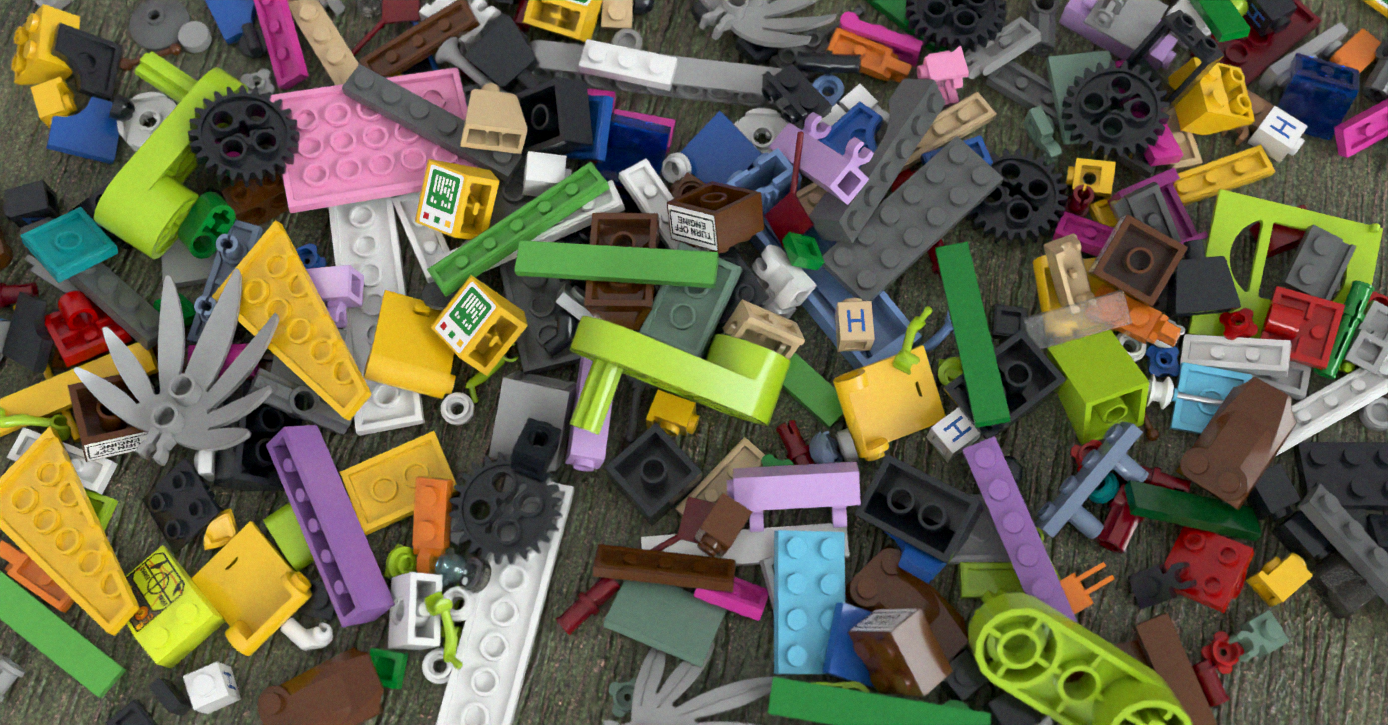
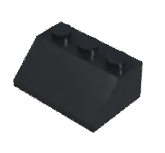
M245 380L223 402L222 407L247 396L252 381ZM296 394L294 404L302 411L304 395ZM261 403L245 417L221 427L248 429L251 432V436L236 446L217 451L213 486L241 491H285L266 444L283 427L302 426V419L291 418L286 412Z
M886 454L860 502L861 505L858 506L854 515L949 564L969 538L984 508L980 500Z

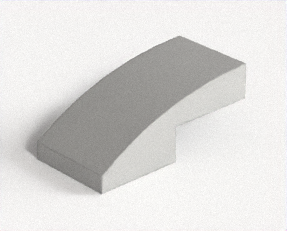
M1373 300L1369 302L1363 314L1366 317L1363 323L1358 324L1343 359L1372 374H1377L1388 355V307Z

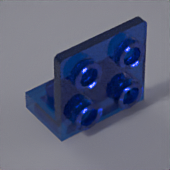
M1296 52L1291 62L1290 81L1276 107L1307 125L1308 127L1303 132L1304 134L1331 140L1335 134L1334 127L1341 124L1359 93V70Z
M612 113L605 161H597L596 169L607 182L613 180L614 185L624 187L618 178L619 172L647 158L660 177L662 163L667 157L671 127Z

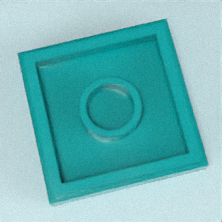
M82 207L20 235L22 243L58 283L118 254L116 244Z

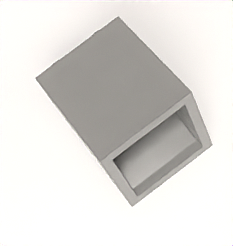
M519 370L503 377L489 457L497 459L498 452H502L506 461H509L513 447L530 417L538 421L548 422L554 427L561 429L558 450L547 473L556 471L561 466L570 433V421L573 413L577 383L538 374L525 375L524 371Z

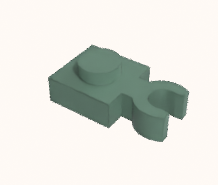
M1041 105L1031 108L1028 111L1023 126L1035 150L1039 149L1041 157L1045 156L1044 164L1048 166L1057 163V156L1062 154V150L1052 137L1054 133L1053 121L1049 115L1045 114Z
M1270 610L1240 625L1239 627L1242 631L1230 636L1228 639L1229 644L1235 642L1242 644L1244 653L1238 657L1240 661H1246L1255 656L1260 658L1289 642L1281 625Z

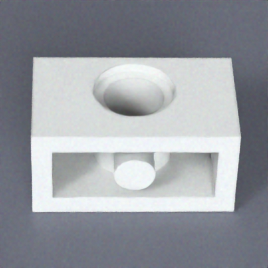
M409 572L391 578V596L395 605L390 608L388 648L424 650L440 646L441 614L436 616L430 615L425 606V598L438 591L442 592L443 575Z

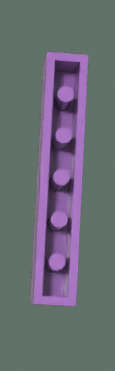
M317 425L283 427L266 446L342 627L376 621L393 607L395 603Z
M995 436L962 449L1025 594L1038 598L1078 623Z

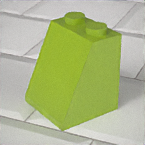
M1109 327L1048 347L1047 358L1067 379L1057 394L1082 446L1093 439L1098 441L1104 439L1106 431L1116 423L1128 422L1133 423L1137 427L1144 424L1149 381Z

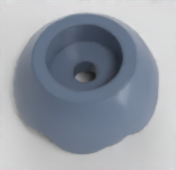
M829 431L817 432L809 444L810 454L815 464L843 462V456L837 452L838 443L829 436Z

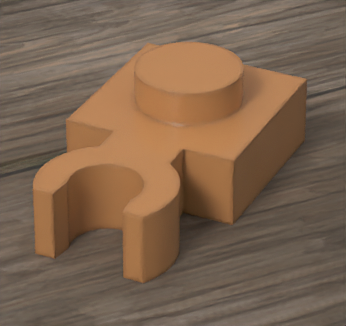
M1248 89L1247 92L1252 103L1255 122L1251 125L1221 131L1220 133L1224 137L1228 131H1235L1238 134V139L1234 144L1237 146L1245 140L1249 131L1254 133L1274 106Z

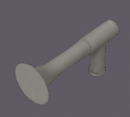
M451 37L446 40L437 51L435 56L437 63L441 64L447 61L454 64L481 88L487 83L498 85L460 53L458 49L459 39L457 37ZM499 86L500 92L508 93L501 86Z

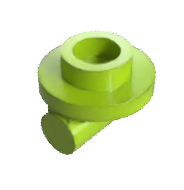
M959 357L938 359V378L944 386L963 373Z
M396 544L387 557L386 570L383 577L391 580L392 577L416 572L417 554H413V549L410 547Z

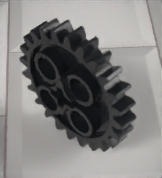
M906 0L905 19L909 20L908 29H915L914 37L924 36L923 45L934 42L935 51L939 50L941 46H945L946 51L950 50L951 52L953 48L961 46L963 52L964 47H968L972 52H976L977 43L986 48L988 39L995 41L997 32L1002 31L1007 14L1005 10L1007 1Z
M1111 60L1108 69H1105L1099 62L1097 63L1095 73L1086 68L1083 75L1084 78L1076 76L1073 83L1074 86H1068L1066 92L1068 97H1064L1062 104L1066 109H1063L1061 118L1067 120L1064 130H1074L1071 133L1070 141L1080 139V151L1088 146L1092 148L1090 157L1095 156L1098 151L1102 152L1103 161L1108 159L1109 154H1114L1116 161L1120 162L1123 153H1126L1132 160L1136 154V149L1140 153L1145 154L1148 149L1147 144L1155 146L1158 141L1157 136L1163 135L1166 128L1164 125L1167 124L1170 115L1166 114L1170 103L1162 102L1166 98L1167 91H1157L1161 81L1150 82L1151 71L1143 75L1139 74V64L1133 70H1129L1127 61L1123 62L1121 68H1116L1114 60ZM1112 88H1123L1126 93H1116ZM1134 96H1139V98H1135L1130 101V99ZM1093 103L1097 105L1099 109L1090 110L1085 105ZM1139 111L1143 113L1145 117L1136 118L1131 114V112ZM1101 120V122H1100L1099 124H1097V125H1095V126L1091 125V124L1096 123V122H1099V121ZM1113 128L1118 134H1107L1104 129Z
M241 85L239 93L234 94L233 90L227 87L226 96L223 97L219 92L214 91V102L204 98V109L197 107L194 109L196 118L190 119V129L192 130L188 131L189 141L192 142L190 143L191 153L197 154L196 162L198 165L206 163V174L217 171V181L221 182L228 176L230 177L231 186H235L238 179L243 180L245 188L249 187L251 179H255L259 186H263L264 176H267L274 182L276 177L275 170L285 174V163L294 164L293 154L298 153L299 144L296 142H299L300 132L296 131L297 120L291 119L292 110L290 108L282 110V99L271 102V92H267L261 97L259 96L258 87H255L252 93L248 94L244 85ZM252 116H259L263 119L260 121H253L249 118ZM220 123L229 124L230 127L219 128L216 125ZM262 144H269L273 146V148L265 150L261 149L259 146ZM235 151L240 153L241 155L237 157H229L226 154L228 152Z
M1005 148L1002 157H998L995 152H991L990 156L993 161L991 167L1004 179L1001 185L986 197L995 198L998 202L990 203L984 199L966 215V220L975 219L972 229L977 230L983 227V238L988 237L992 233L995 235V244L1003 237L1006 238L1008 246L1012 245L1013 239H1018L1021 246H1024L1026 237H1030L1036 243L1039 232L1046 237L1049 236L1050 227L1057 228L1059 218L1063 217L1065 212L1064 206H1066L1068 199L1064 195L1067 185L1060 184L1063 177L1062 173L1053 174L1055 169L1054 163L1045 167V156L1034 160L1032 150L1026 157L1021 155L1020 148H1017L1015 155H1010L1009 151ZM1005 175H1012V176H1014L1016 179H1013V180H1011V179H1006L1004 176H1005ZM1032 191H1038V192L1042 193L1043 195H1042V196H1035V195H1032L1030 192H1032ZM1020 214L1025 218L1015 219L1011 215Z
M498 452L497 462L494 463L487 455L484 456L485 466L482 468L473 462L472 468L475 473L472 476L464 472L461 474L466 484L465 486L454 485V488L461 495L460 497L450 499L452 504L458 506V510L449 513V516L460 520L452 529L455 532H465L459 539L462 545L472 541L469 548L471 554L474 555L482 549L481 560L485 562L494 554L495 564L500 565L504 556H507L509 563L515 565L516 555L520 554L527 562L529 561L528 551L530 549H533L539 555L542 553L538 545L540 541L547 544L552 543L546 534L548 531H559V528L552 523V520L563 518L561 512L554 510V507L563 504V500L552 496L560 488L558 484L547 485L553 478L550 472L546 473L543 480L511 469L512 454L509 461H506L502 452ZM501 477H511L512 486L508 491H496V483ZM522 484H527L526 489L514 498L519 491V487ZM529 497H536L540 501L538 509L533 513H525L522 509L523 502ZM503 502L507 505L511 503V507L514 510L510 515L506 512L502 514L503 511L499 507ZM483 503L489 504L490 513L488 517L483 520H476L474 517L475 508ZM499 518L492 532L486 533L488 526L492 525ZM508 524L516 525L518 529L516 537L511 541H503L500 536L502 528Z

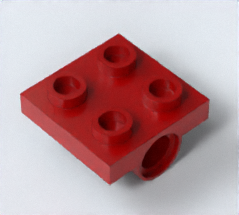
M1276 286L1259 339L1291 340L1290 361L1324 370L1328 365L1345 305Z
M70 291L64 294L58 301L59 311L45 316V327L67 367L109 350L103 335V327H108L124 344L132 341L130 334L81 291Z
M1184 526L1164 565L1168 573L1171 565L1179 562H1189L1190 567L1180 571V578L1184 582L1196 580L1197 584L1190 589L1179 590L1174 588L1175 593L1224 613L1231 599H1236L1244 586L1247 575L1246 570L1254 556V549L1213 532Z

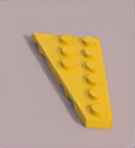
M275 220L236 267L242 274V293L238 321L256 336L271 316L277 313L279 323L267 348L344 419L350 421L372 393L285 228L280 222ZM232 273L211 296L216 301H218Z
M49 426L0 477V529L108 634L115 636L140 607L58 431Z

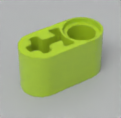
M290 502L263 519L283 554L297 572L314 562Z

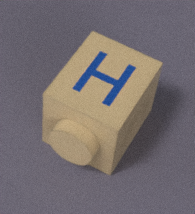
M848 298L837 303L835 311L837 352L871 350L875 340L872 301Z

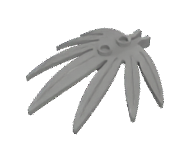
M700 0L710 12L702 16L699 27L704 30L707 26L716 25L711 36L714 40L720 38L723 31L731 29L741 38L754 44L777 48L795 47L808 44L812 36L787 33L801 32L824 26L833 22L837 14L768 19L796 12L819 0H776L772 3L770 2L773 0Z
M236 268L220 295L196 344L185 373H182L185 356V327L182 307L174 280L169 275L164 277L158 331V371L160 393L158 395L155 394L152 383L138 359L108 327H103L102 331L111 357L125 384L139 403L136 404L126 393L105 379L82 368H74V372L106 408L131 426L148 433L147 439L141 442L135 451L141 458L148 460L150 454L157 450L153 459L159 465L165 466L169 458V451L177 443L194 450L218 451L236 446L251 436V432L248 429L221 427L234 423L255 410L272 393L269 385L209 414L211 410L232 395L248 378L264 355L279 323V316L277 313H274L212 387L225 363L237 327L242 293V274L239 269Z
M712 643L702 667L684 660L672 672L658 694H656V691L663 676L666 652L652 647L640 668L632 700V722L622 725H756L739 722L696 723L694 720L741 707L770 694L773 677L754 678L727 684L705 692L675 708L672 706L673 702L700 675L712 655L715 644ZM777 676L778 678L788 679L785 676ZM604 720V725H619L615 721Z

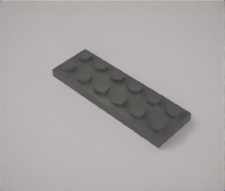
M956 136L877 206L853 244L837 242L823 254L825 263L822 267L854 298H860L862 301H873L1001 185L1004 178L964 141Z

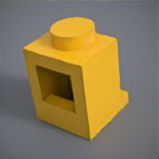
M62 77L31 87L39 118L49 129L53 116L68 117L74 115L73 112L77 111V106L73 99L75 94Z
M1076 158L1075 167L1068 166L1066 185L1072 186L1071 193H1073L1078 185L1083 184L1084 188L1082 191L1084 192L1088 184L1083 181V177L1091 174L1095 177L1096 181L1088 186L1093 189L1094 196L1108 198L1112 193L1116 162Z
M658 389L646 417L647 429L657 423L670 436L676 437L678 434L687 436L688 433L694 434L700 416L696 414L695 402Z
M1290 553L1281 560L1278 556H1275L1261 567L1262 571L1250 576L1245 581L1269 607H1273L1284 602L1313 575L1307 570L1305 561L1299 555Z

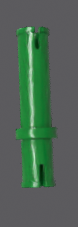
M1357 280L1352 282L1351 289L1344 302V311L1327 368L1324 370L1314 368L1313 372L1317 375L1331 380L1336 379V374L1349 348L1359 323H1363L1366 317L1363 312L1372 292H1374L1375 288L1372 285Z

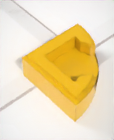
M231 508L221 511L209 522L204 536L205 550L225 546L239 532Z

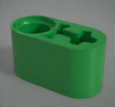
M206 192L196 200L178 229V237L194 257L199 259L208 258L217 250V238L221 234H227L233 226L236 214L218 193ZM202 236L199 240L194 242V240L197 237Z

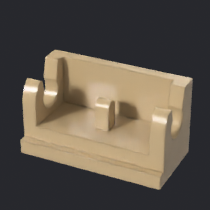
M1073 233L1043 244L1059 304L1071 314L1080 311L1078 305L1080 302L1088 301L1091 305L1095 304V296L1091 292L1081 254L1082 247L1080 240L1077 239V235Z
M743 299L723 327L726 334L782 354L789 360L798 347L802 346L805 342L796 322Z

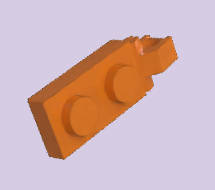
M839 27L835 29L827 47V50H832L833 54H861L860 72L883 81H889L890 79L901 83L903 78H908L912 67L911 64L898 60L899 56L893 53L892 48Z
M1101 284L1094 295L1095 304H1089L1085 310L1087 317L1144 344L1147 342L1154 344L1156 340H1159L1174 347L1180 337L1181 328L1168 322L1169 317L1162 314L1161 311Z
M427 476L416 477L412 546H414L413 554H417V573H438L440 558L444 557L446 549L450 548L451 517L449 513L452 512L450 499L453 497V479Z
M4 540L0 542V556L9 562L5 567L7 575L58 610L67 613L75 601L21 548L19 549L11 543L8 544Z

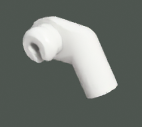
M290 618L280 629L283 634L304 651L324 648L333 639L332 628L327 623H319V627L305 629L294 618Z

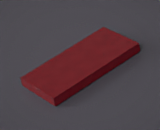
M1292 0L1297 9L1290 17L1291 23L1279 33L1275 34L1272 31L1260 37L1247 19L1242 16L1251 28L1248 37L1218 42L1212 34L1210 37L1216 41L1218 49L1225 55L1218 63L1241 68L1245 77L1246 87L1250 85L1269 66L1276 63L1322 22L1318 16L1299 0ZM1193 52L1190 55L1192 57L1198 58Z

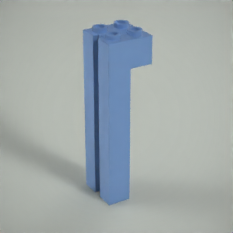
M777 148L770 154L767 152L761 154L753 162L754 168L750 171L746 169L733 173L726 183L727 185L761 192L764 230L751 236L749 240L760 254L768 245H775L786 252L764 216L790 192L793 165ZM800 173L798 177L797 191L800 190L802 176L800 175ZM814 226L803 234L816 239L822 255L837 243L836 241L822 240ZM822 266L818 271L802 268L817 286L801 305L837 348L835 326L837 303L854 297ZM885 291L872 301L875 340L871 350L841 351V354L854 370L896 355L902 348L906 329L910 321ZM919 332L915 335L912 348L919 345L922 338Z

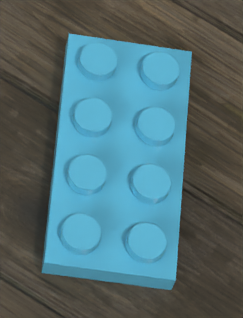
M774 531V674H824L822 671L836 603H845L844 532Z

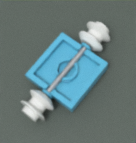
M1182 362L1177 388H1174L1170 377H1167L1164 382L1156 381L1155 374L1151 375L1150 380H1148L1149 387L1146 406L1148 407L1152 401L1159 402L1161 409H1165L1171 401L1174 402L1169 429L1201 435L1232 388L1252 379V375Z

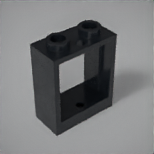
M1178 10L1165 16L1125 61L1128 62L1129 70H1133L1139 64V74L1141 75L1151 71L1150 82L1161 81L1157 91H1167L1166 98L1162 102L1170 103L1168 109L1170 110L1225 55L1218 49L1216 41L1206 36L1196 26L1195 20L1189 14ZM1171 31L1202 61L1176 90L1145 60Z

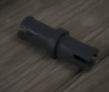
M826 50V53L798 51L797 69L800 72H824L827 76H831L832 73L860 74L861 54H833L832 50Z

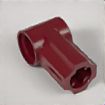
M1124 480L1119 483L1117 494L1108 503L1110 509L1102 523L1104 525L1103 530L1094 539L1101 547L1119 554L1125 551L1138 523L1140 524L1145 518L1130 514L1124 490L1127 482Z

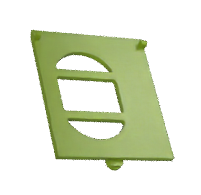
M1219 189L1205 248L1206 257L1224 256L1226 258L1241 304L1240 308L1229 313L1240 311L1243 308L1251 309L1254 313L1252 320L1258 326V332L1250 338L1259 339L1271 301L1259 297V289L1273 224L1306 231L1309 226L1314 224L1343 239V242L1357 246L1344 271L1341 288L1334 299L1331 300L1344 304L1353 281H1362L1372 285L1383 228H1380L1381 225L1378 223L1368 225ZM1259 221L1261 226L1248 287L1245 292L1238 285L1232 274L1230 251L1240 231L1249 224ZM1222 313L1191 316L1187 334L1224 337L1223 332L1225 328L1219 322V317ZM1343 359L1338 371L1351 373L1355 371L1356 365Z

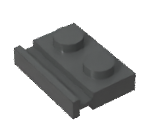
M1156 182L1126 194L1122 199L1110 202L1117 221H1119L1121 216L1128 214L1168 237L1181 242L1160 187Z
M1313 224L1307 228L1280 284L1293 291L1331 300L1357 246L1349 245L1343 242V239Z

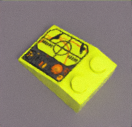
M163 545L125 576L140 607L126 624L136 640L158 665L172 669L226 622L191 580L188 573Z

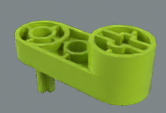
M151 51L149 54L146 52L142 56L140 64L135 69V75L179 104L107 186L95 209L94 220L97 224L154 260L165 254L178 240V229L199 198L198 194L183 185V182L198 166L196 162L197 154L191 153L190 143L192 142L189 141L188 131L192 130L190 129L189 121L196 118L194 109L196 107L204 109V98L214 102V91L219 92L224 97L227 95V87H230L234 94L239 93L241 85H244L246 93H248V87L219 67L211 69L197 81ZM220 123L216 125L219 128L230 127V125L226 123Z
M582 316L569 350L593 362L570 425L599 435L621 374L623 373L729 416L754 424L769 426L791 362L788 358L768 348L722 334L714 335L706 360L620 325L590 316Z
M1001 587L996 594L990 590L984 593L982 597L983 605L976 610L969 624L968 641L981 672L995 685L1062 725H1192L1190 717L1165 680L1148 666L1038 598L1024 593H1009ZM1086 671L1084 676L1073 683L1064 682L1071 673Z

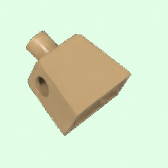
M494 83L485 84L481 90H472L460 147L521 154L527 134V125L518 97L511 93L500 92V87Z

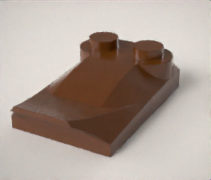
M592 213L590 245L657 249L660 242L658 213ZM586 280L584 306L594 318L605 320L633 331H639L653 307L654 284Z
M1253 377L1249 381L1233 387L1192 448L1183 455L1176 473L1239 510L1297 424L1292 412V397L1257 377Z
M888 544L845 586V599L852 606L870 612L876 609L921 608L949 662L969 642L964 618L930 583L928 584L900 568L898 564L902 556L901 551L894 549Z
M353 647L279 686L266 688L258 698L257 708L263 725H361L383 713L380 700L384 688L369 652L359 651L357 647Z

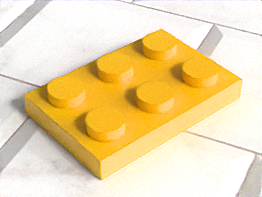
M435 431L340 472L365 535H369L414 514L416 477L427 476L453 479V497L460 494L454 488V485L458 484Z

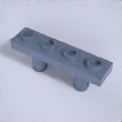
M235 220L229 232L221 234L217 238L216 247L218 251L202 296L197 298L194 303L196 314L187 337L189 342L197 344L217 303L211 296L261 238L263 229L260 226Z
M1120 422V424L1112 425L1104 434L1103 438L1105 441L1097 450L1093 449L1084 457L1081 462L1083 467L1075 476H1069L1059 488L1061 493L1053 502H1047L1037 513L1039 519L1034 523L1035 527L1040 528L1043 534L1054 538L1065 523L1069 521L1088 539L1096 538L1103 530L1104 525L1082 506L1083 502L1111 469L1115 470L1127 482L1132 480L1143 483L1149 473L1127 454L1129 448L1143 432L1133 423Z

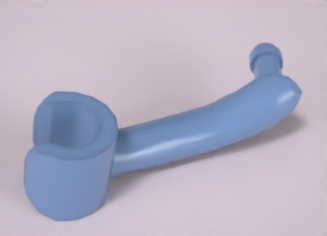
M949 311L945 317V324L936 334L922 344L926 353L935 349L953 330Z

